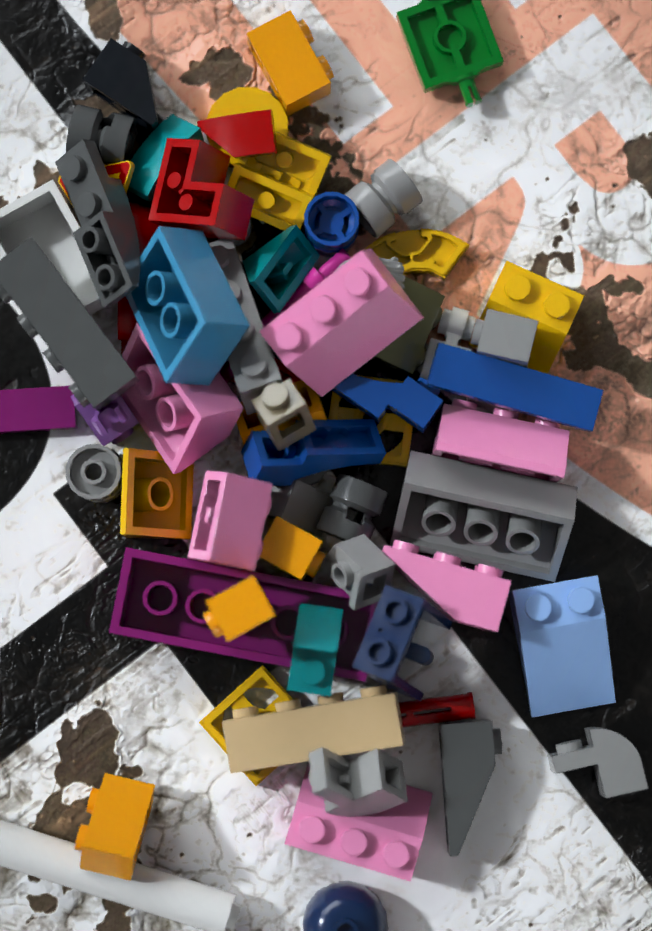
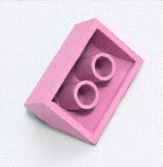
M372 248L358 252L259 332L283 364L317 394L323 397L424 317Z
M136 323L122 358L140 381L121 396L172 473H180L230 436L244 407L219 372L210 385L166 383L139 324Z
M453 399L452 405L443 404L432 455L558 482L564 478L570 431L559 429L560 424L538 417L535 418V423L518 420L519 413L501 408H494L493 414L476 411L478 404L460 399Z
M308 761L285 844L411 882L424 837L433 793L406 785L408 802L388 810L354 817L329 814L325 812L324 799L312 792L309 782L310 763Z

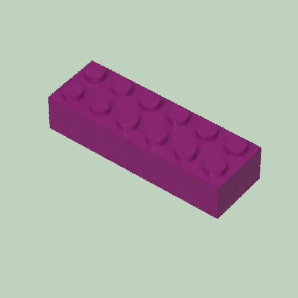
M126 547L109 633L290 667L300 603L343 609L334 676L366 682L367 675L352 666L378 602L354 611L349 606L350 596L342 588ZM254 575L262 586L277 617L233 641H227L224 635L219 638L215 637L203 615L210 610L206 601Z

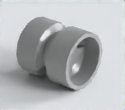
M388 159L374 170V173L371 175V184L360 181L344 194L355 203L359 212L360 224L374 238H378L395 224V213L399 215L408 214L423 202L422 196L413 181L392 159Z
M87 444L76 449L69 457L65 467L66 480L70 488L85 500L93 503H107L116 499L122 493L123 461L108 447L99 444Z

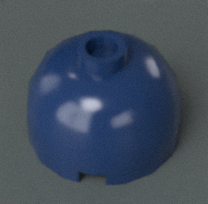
M349 880L332 883L318 890L308 902L302 921L303 931H388L387 913L378 895L365 885Z

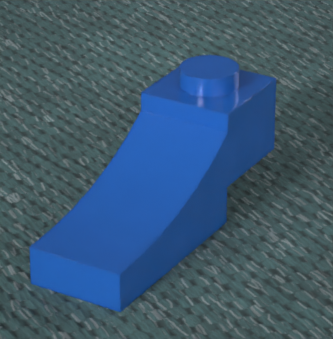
M352 373L331 390L374 419L377 423L390 410L421 433H424L443 405V400L438 397L441 391L437 388L426 386L427 380L422 377L415 381L408 376L403 383L372 380Z
M374 419L313 420L317 430L281 451H278L266 431H251L241 450V454L249 478L272 483V486H291L294 480L327 470L356 465L380 464L386 455V451Z

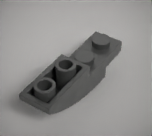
M82 139L55 161V164L81 225L73 235L103 308H110L139 286V241L132 210L121 179L109 177L95 141Z

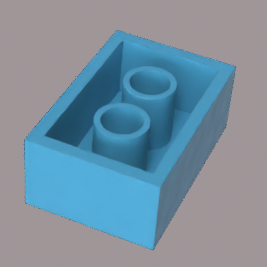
M159 226L140 256L139 286L126 295V298L165 382L210 385L250 325L203 231Z

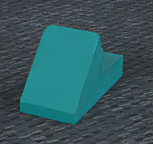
M300 603L287 690L331 697L343 609Z

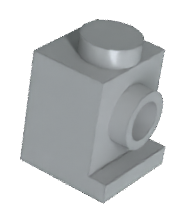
M365 534L335 544L329 551L328 560L332 563L330 577L339 588H342L350 596L349 606L354 611L378 602L385 585L391 586L395 563Z

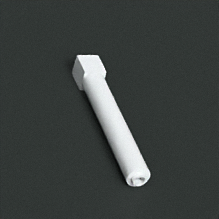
M0 820V866L204 931H225L226 928L235 929L242 905L234 903L236 897L234 893L139 863L135 865L131 881L80 869L81 851L75 850V843Z

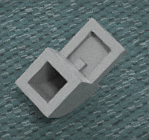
M587 727L584 729L588 745L582 746L581 739L556 744L557 752L547 754L550 770L555 774L593 765L600 795L605 798L648 789L643 764L638 751L627 738L617 732L601 727Z
M324 747L309 753V782L312 792L324 799L325 812L329 814L348 817L376 814L408 802L403 761L379 749H374L351 760H347Z

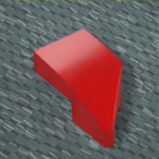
M271 109L197 121V127H200L202 132L236 159L277 154L274 116Z

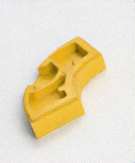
M421 228L420 230H407L387 234L375 240L365 249L372 248L378 258L391 259L394 256L399 259L398 262H401L404 266V276L411 273H426L444 281L470 245L451 234Z

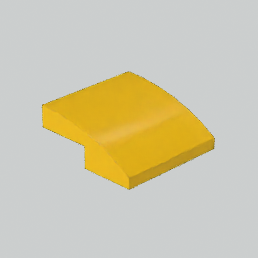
M275 131L277 154L239 158L227 185L255 199L251 217L283 231L293 225H297L301 230L307 205L316 196L332 155Z

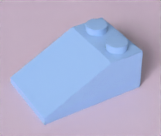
M598 575L509 591L508 595L531 717L616 703L607 624Z

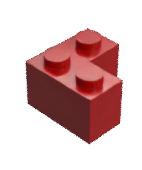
M167 138L148 221L164 227L203 231L205 237L245 241L255 199L224 184L231 156L202 140Z

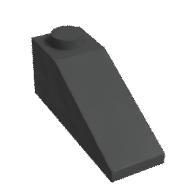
M489 719L438 723L446 844L449 856L459 855L494 770L495 755L502 754L500 728L493 729V723Z

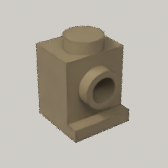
M290 379L281 384L273 383L268 385L259 397L252 400L260 423L278 451L317 430L305 401ZM295 415L298 416L300 421L281 432L277 427L279 424Z

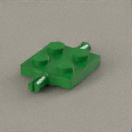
M421 0L415 6L396 12V19L424 93L447 85H459L466 107H472L473 101L475 105L481 103L483 100L480 97L474 79L483 72L502 66L504 62L481 0Z

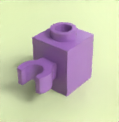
M74 395L70 396L74 406L102 446L110 442L112 444L122 442L133 433L134 429L132 427L139 423L121 395L99 412L91 403L83 408Z

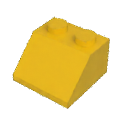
M506 261L480 319L485 320L487 309L538 320L527 368L548 374L585 295ZM470 339V342H469L468 345L471 346V347H473V348H476V349H477V348H478V345L470 344V343H471V339Z

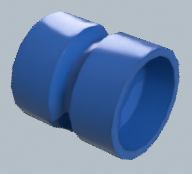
M324 192L315 196L308 203L304 213L305 236L316 251L325 257H333L342 248L348 252L355 245L358 237L359 212L355 203L348 196L339 192Z

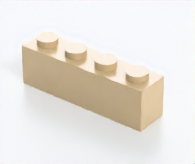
M386 685L360 689L361 697L344 700L343 692L331 693V697L317 696L318 704L301 707V700L295 699L275 703L276 711L259 714L258 706L232 710L233 718L222 721L230 774L309 761V753L321 747L339 756L372 751L374 749L380 750L403 746L406 741L397 691L387 693Z

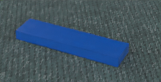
M440 342L437 344L426 386L586 432H592L594 429L604 391Z

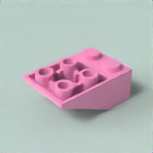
M206 471L187 559L255 571L256 562L261 556L263 549L261 538L265 519L272 506L271 490L273 484L228 472Z
M394 540L392 547L383 546L381 551L395 563V569L451 621L487 632H498L512 582L502 578L503 570L483 564L475 565L474 570L460 566L461 558L441 552H436L433 558L418 554L419 546L399 540Z

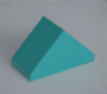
M293 225L243 260L249 283L275 314L283 309L320 255L299 227Z

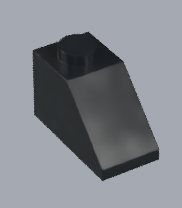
M111 38L83 77L84 84L89 92L122 114L136 117L137 124L152 133L159 126L150 72L144 60L146 55L128 41L121 45Z

